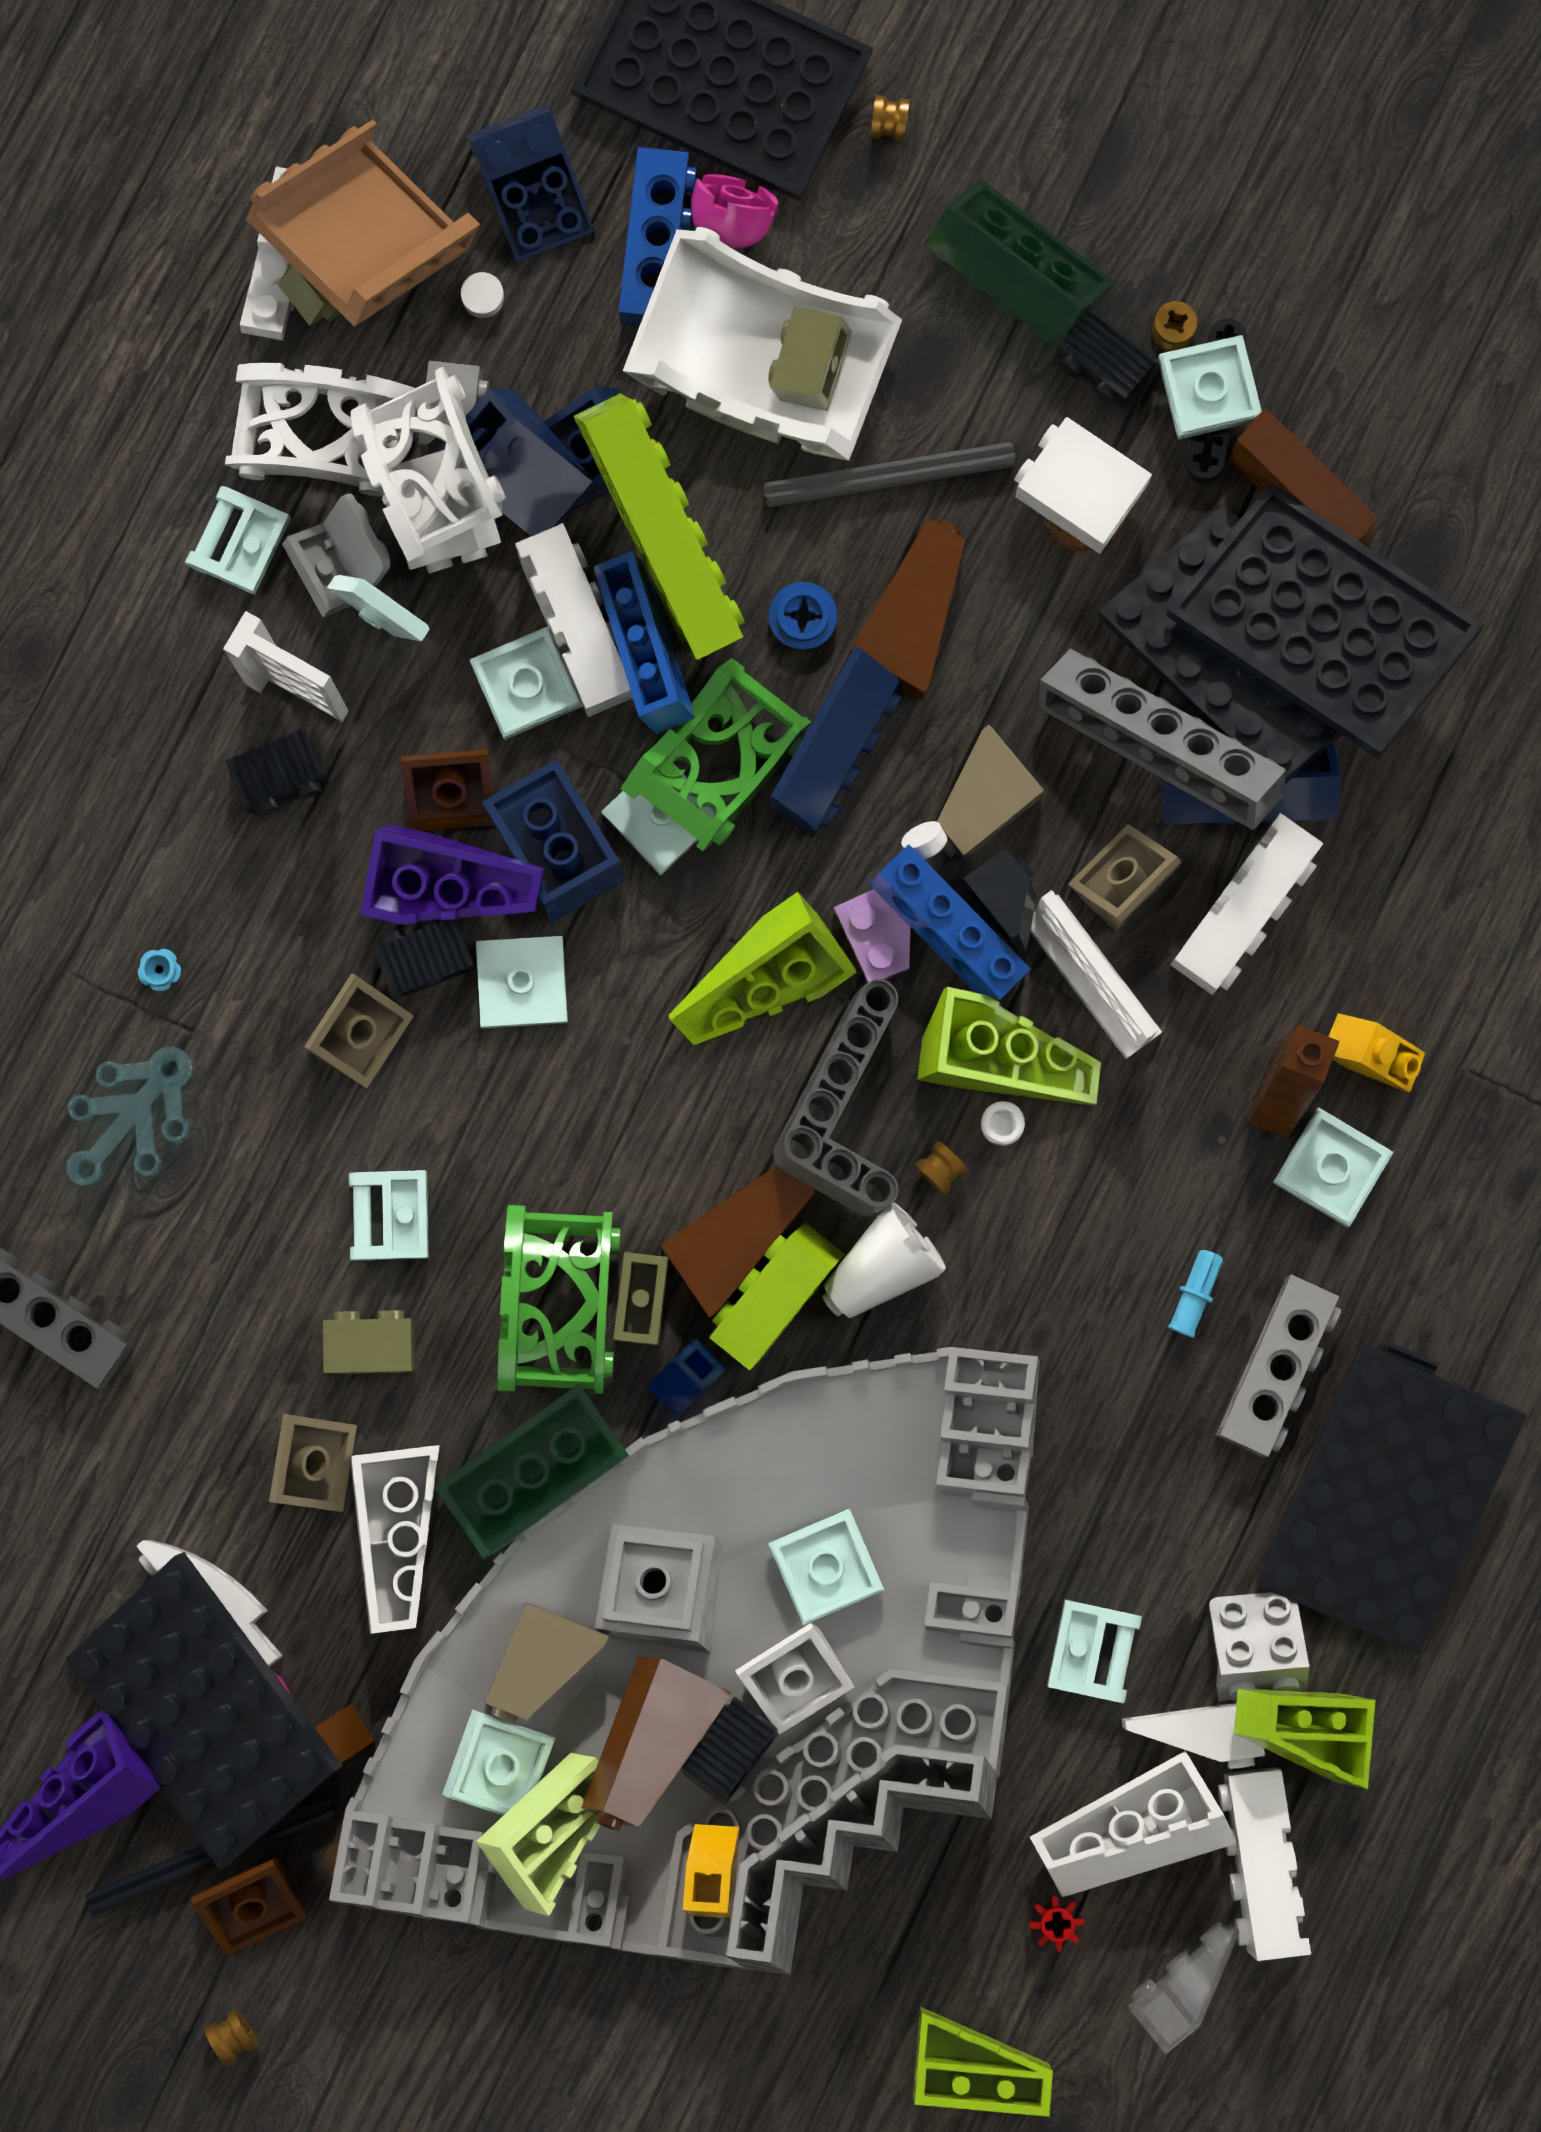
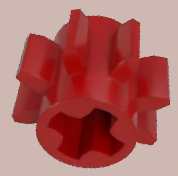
M1052 1894L1050 1905L1043 1907L1039 1903L1034 1904L1036 1910L1040 1913L1039 1919L1028 1922V1926L1032 1929L1042 1930L1043 1933L1037 1940L1038 1945H1044L1049 1939L1054 1942L1056 1950L1061 1952L1063 1941L1070 1939L1072 1942H1079L1078 1937L1073 1933L1074 1928L1084 1924L1085 1920L1082 1917H1072L1070 1914L1076 1906L1075 1901L1070 1900L1065 1906L1059 1904L1057 1896ZM1054 1912H1059L1063 1919L1068 1920V1924L1061 1925L1060 1933L1054 1934L1049 1926H1045V1922L1052 1920Z

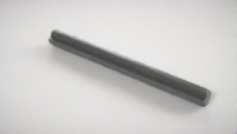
M1007 442L766 482L763 487L764 498L768 507H775L1009 468L1015 465V451L1012 443Z

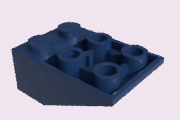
M546 105L466 135L516 262L595 232L554 117Z
M490 388L465 417L472 439L489 478L495 475L504 491L506 499L501 501L502 513L531 537L557 526L595 483V480L516 390ZM445 441L437 450L438 452L445 450Z

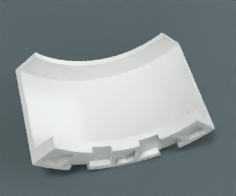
M697 227L695 231L677 229L623 372L661 395H666L667 391L687 398L684 407L737 430L779 444L783 436L800 442L802 444L801 449L805 452L849 461L902 319L888 309V302L879 297L866 295L863 299L836 293L802 282L800 276L789 270H772L719 241L720 236L710 229ZM794 306L842 316L852 330L828 411L780 401L769 387V369L773 360H778L782 347V327L787 319L790 320Z

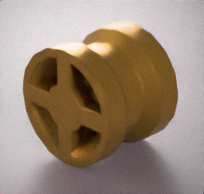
M876 95L870 138L879 139L883 135L892 136L895 141L904 142L910 99L901 98L897 102L888 101L885 96Z
M1172 301L1163 305L1158 310L1152 326L1154 342L1161 349L1169 352L1186 348L1192 341L1197 328V317L1194 310L1189 305L1178 301ZM1171 318H1173V320H1177V321H1179V322H1180V321H1183V322H1181V323L1173 322V321L1171 320Z
M937 1141L932 1146V1154L927 1159H920L914 1165L915 1169L944 1196L950 1191L951 1182L956 1177H963L969 1171L965 1164L940 1141Z
M238 2009L229 2012L224 2022L220 2024L212 2023L205 2028V2034L211 2047L226 2066L234 2063L239 2053L243 2051L251 2052L259 2046L250 2024Z

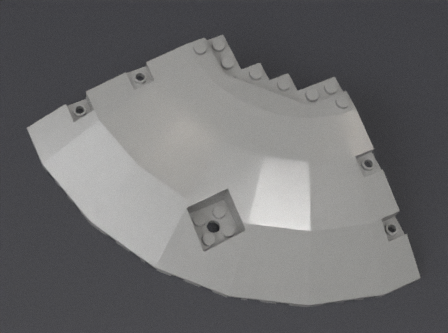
M946 1347L936 1349L937 1352L912 1356L910 1353L895 1355V1359L874 1362L862 1360L842 1367L827 1369L824 1366L792 1371L759 1385L758 1390L736 1399L733 1396L703 1409L704 1413L683 1422L677 1420L668 1424L669 1428L650 1435L645 1439L639 1438L616 1456L618 1459L599 1474H592L566 1494L568 1497L548 1513L544 1511L520 1529L521 1533L504 1554L499 1553L493 1561L495 1565L480 1584L475 1583L455 1608L457 1612L441 1632L437 1631L415 1658L400 1690L402 1695L391 1718H387L381 1731L384 1734L373 1758L369 1757L363 1770L365 1775L355 1798L351 1797L345 1809L329 1900L335 1903L430 1920L436 1919L472 1924L480 1929L612 1948L617 1951L706 1965L791 1975L803 1886L808 1885L847 1891L854 1846L898 1852L904 1808L992 1819L997 1777L1000 1776L1015 1648L1013 1638L1021 1590L1029 1511L1026 1492L1031 1457L1033 1458L1040 1362L1038 1356ZM1009 1467L1015 1471V1475L1010 1481L999 1479V1472L1003 1468ZM850 1508L885 1590L810 1623L821 1630L852 1681L854 1688L780 1735L778 1733L777 1738L725 1806L690 1779L686 1778L680 1769L640 1827L622 1825L620 1831H615L600 1826L593 1840H587L574 1863L577 1865L571 1879H565L553 1900L556 1905L550 1916L525 1910L476 1843L503 1815L442 1795L472 1709L491 1715L493 1706L486 1704L485 1701L525 1603H531L609 1636L606 1645L528 1720L520 1717L516 1720L515 1724L555 1737L541 1780L570 1753L596 1757L599 1762L638 1656L662 1658L731 1692L726 1703L727 1705L736 1697L770 1722L735 1670L810 1623L802 1624L768 1543ZM651 1571H662L666 1576V1585L663 1590L656 1594L645 1592L643 1588L645 1576ZM999 1608L1002 1610L1003 1615L998 1622L987 1620V1613L990 1609ZM695 1824L740 1828L732 1918L688 1916L683 1911L686 1863ZM453 1891H459L461 1894V1902L456 1907H450L447 1901L449 1894ZM594 1915H600L602 1918L601 1928L597 1931H590L588 1927L589 1919Z

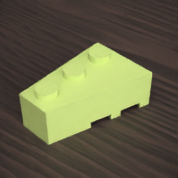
M570 1753L476 1841L525 1910L550 1916L556 1905L553 1900L566 1878L571 1879L577 1868V1865L574 1864L587 1840L592 1841L601 1826L594 1822L596 1814L581 1808L598 1764L596 1757Z

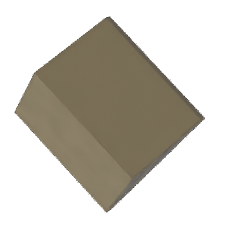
M1127 824L1068 885L1099 917L1116 931L1176 871L1181 861L1176 855Z
M351 974L304 1047L317 1058L363 1087L368 1088L414 1016L361 978Z
M283 1414L269 1502L343 1512L351 1466L350 1457L353 1453L357 1425Z

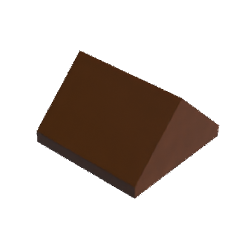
M488 749L401 756L410 829L431 831L494 825L482 801L494 795L492 759Z
M280 1854L211 1886L191 1898L192 1905L227 1956L307 1918L306 1911Z

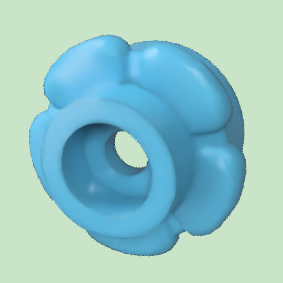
M167 949L146 952L140 960L141 964L138 969V976L144 985H150L155 991L169 989L170 984L177 982L181 975V966L176 963V955ZM157 966L163 967L164 970L161 974L156 973Z

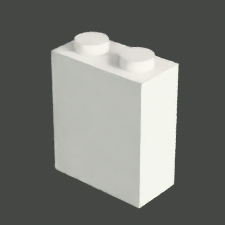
M1066 417L1059 428L1052 424L1046 431L1038 445L1043 448V451L1036 461L1033 462L1027 459L1017 473L1014 480L1019 485L1015 497L1100 554L1147 488L1152 474Z
M445 450L400 463L392 469L393 471L406 469L418 472L432 485L439 472ZM462 454L459 468L469 469ZM411 484L405 490V498L413 497L415 489L423 498L427 493L422 487ZM466 486L462 492L463 498L470 506L458 504L450 495L445 502L453 515L458 519L483 507L479 493L473 486ZM440 511L435 520L421 535L430 533L450 523V521ZM490 519L424 551L423 555L409 562L407 560L409 569L426 565L428 573H432L453 566L451 558L461 555L463 563L488 556L485 548L501 543L495 520Z

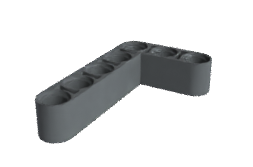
M874 979L866 983L851 999L773 1151L777 1166L784 1172L866 1217L879 1214L896 1200L899 1191L898 1183L888 1171L829 1137L897 1008L899 1000L895 987L882 979ZM866 995L876 997L881 1003L882 1010L875 1011L871 1009L867 1004ZM848 1031L855 1032L861 1037L863 1041L862 1048H857L849 1042L847 1038ZM833 1067L842 1073L844 1077L843 1085L836 1084L830 1079L828 1068ZM809 1104H815L822 1108L825 1113L824 1122L817 1121L811 1116ZM790 1141H796L803 1145L806 1150L805 1159L797 1158L792 1154L789 1145ZM832 1162L841 1167L844 1174L843 1180H836L829 1174L828 1163ZM866 1184L875 1185L881 1192V1202L872 1201L868 1197Z

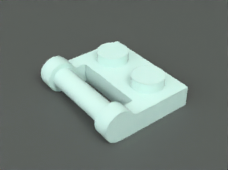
M221 486L216 495L218 500L216 508L195 552H189L185 564L194 570L209 574L255 595L291 518L287 513L228 487ZM239 509L243 513L220 562L210 559L233 510Z
M427 1171L349 1173V1187H353L354 1247H350V1261L428 1259ZM382 1186L383 1246H372L371 1187Z
M1064 1599L1047 1687L1125 1703L1127 1690L1123 1689L1134 1632L1135 1629H1140L1142 1616ZM1107 1622L1116 1624L1118 1627L1106 1685L1094 1683Z

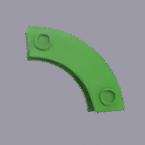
M733 658L716 669L707 684L691 703L695 719L680 724L674 731L669 729L641 757L620 788L633 799L639 794L697 838L699 842L696 846L702 851L706 850L713 842L719 846L725 842L736 826L732 822L761 790L787 755L794 756L805 736V731L812 723L808 718H803L745 673V668ZM733 685H736L757 702L748 712ZM765 710H768L788 726L785 734L773 743L767 742L764 734L772 729L773 723L765 722L752 730L751 722ZM712 718H718L722 723L721 728H723L731 720L732 726L721 732H713L708 726V721ZM737 736L740 752L739 778L718 783L696 782L699 774V761L696 752L689 744L690 740L693 739L706 745H719ZM756 756L768 759L755 775ZM675 761H684L689 765L687 780L681 778L685 769L679 770L673 766ZM688 796L697 797L695 806L687 800ZM736 796V798L726 807L725 802L722 798ZM709 807L713 809L715 817L711 819L701 811V808Z
M508 1205L504 1242V1277H502L500 1315H502L498 1349V1391H515L516 1386L594 1389V1394H603L604 1378H613L614 1352H606L611 1254L619 1255L620 1228H612L613 1212H604L603 1216L525 1212V1206ZM529 1234H544L558 1236L553 1245L552 1243ZM565 1237H598L596 1252L591 1256H584L580 1252V1247L584 1241H579L573 1245L568 1255L562 1250ZM543 1256L549 1259L548 1265L540 1277L531 1278L527 1275L526 1265L529 1262L535 1261L541 1267ZM600 1264L598 1292L584 1270L592 1269ZM558 1265L576 1283L586 1301L573 1319L553 1334L546 1316L536 1307L520 1303L521 1293L532 1292L544 1286L551 1279ZM597 1313L595 1341L593 1337L581 1331ZM528 1319H536L541 1324L545 1339L538 1342L539 1336L537 1331L532 1336L525 1335L522 1330L524 1322ZM564 1346L567 1356L572 1361L577 1362L574 1355L575 1350L582 1346L588 1348L592 1359L591 1369L560 1368L556 1351ZM547 1355L551 1367L518 1366V1364L531 1362Z

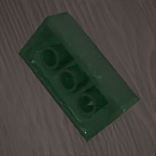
M980 180L946 207L924 243L927 248L934 252L935 257L940 262L955 268L967 278L968 282L975 289L986 292L1001 304L1006 313L1021 319L1034 329L1035 334L1040 339L1052 343L1057 348L1090 307L1094 310L1115 283L1114 280L983 180Z
M578 1384L434 1488L482 1558L486 1560L630 1456L587 1392Z

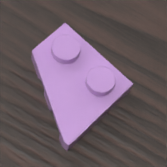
M874 889L834 907L833 910L867 983L874 979L887 980L909 970L910 926Z

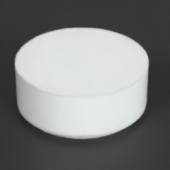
M479 272L469 276L464 281L461 288V298L465 309L471 315L478 318H487L495 315L501 309L504 302V292L500 281L495 276Z
M931 821L922 823L907 832L901 844L903 848L909 844L923 859H927L943 849L947 842V836L940 823Z
M1002 1101L990 1105L981 1118V1130L984 1137L992 1144L998 1146H1007L1016 1142L1024 1131L1025 1119L1023 1113L1016 1105L1010 1102Z

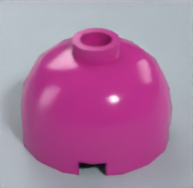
M715 174L703 175L702 182L699 179L696 180L691 199L690 211L695 227H703L716 232L720 236L719 241L733 250L757 244L767 234L774 220L779 203L776 196L760 186L757 194L744 189L746 180Z

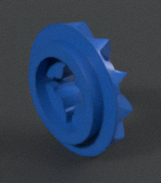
M809 582L790 584L781 589L771 602L769 608L771 631L784 646H789L799 651L818 648L832 636L835 629L837 609L834 600L825 589ZM802 600H806V607H808L810 615L815 616V618H822L808 621L806 628H804V633H800L797 620L789 617L791 614L799 612V608L802 607Z

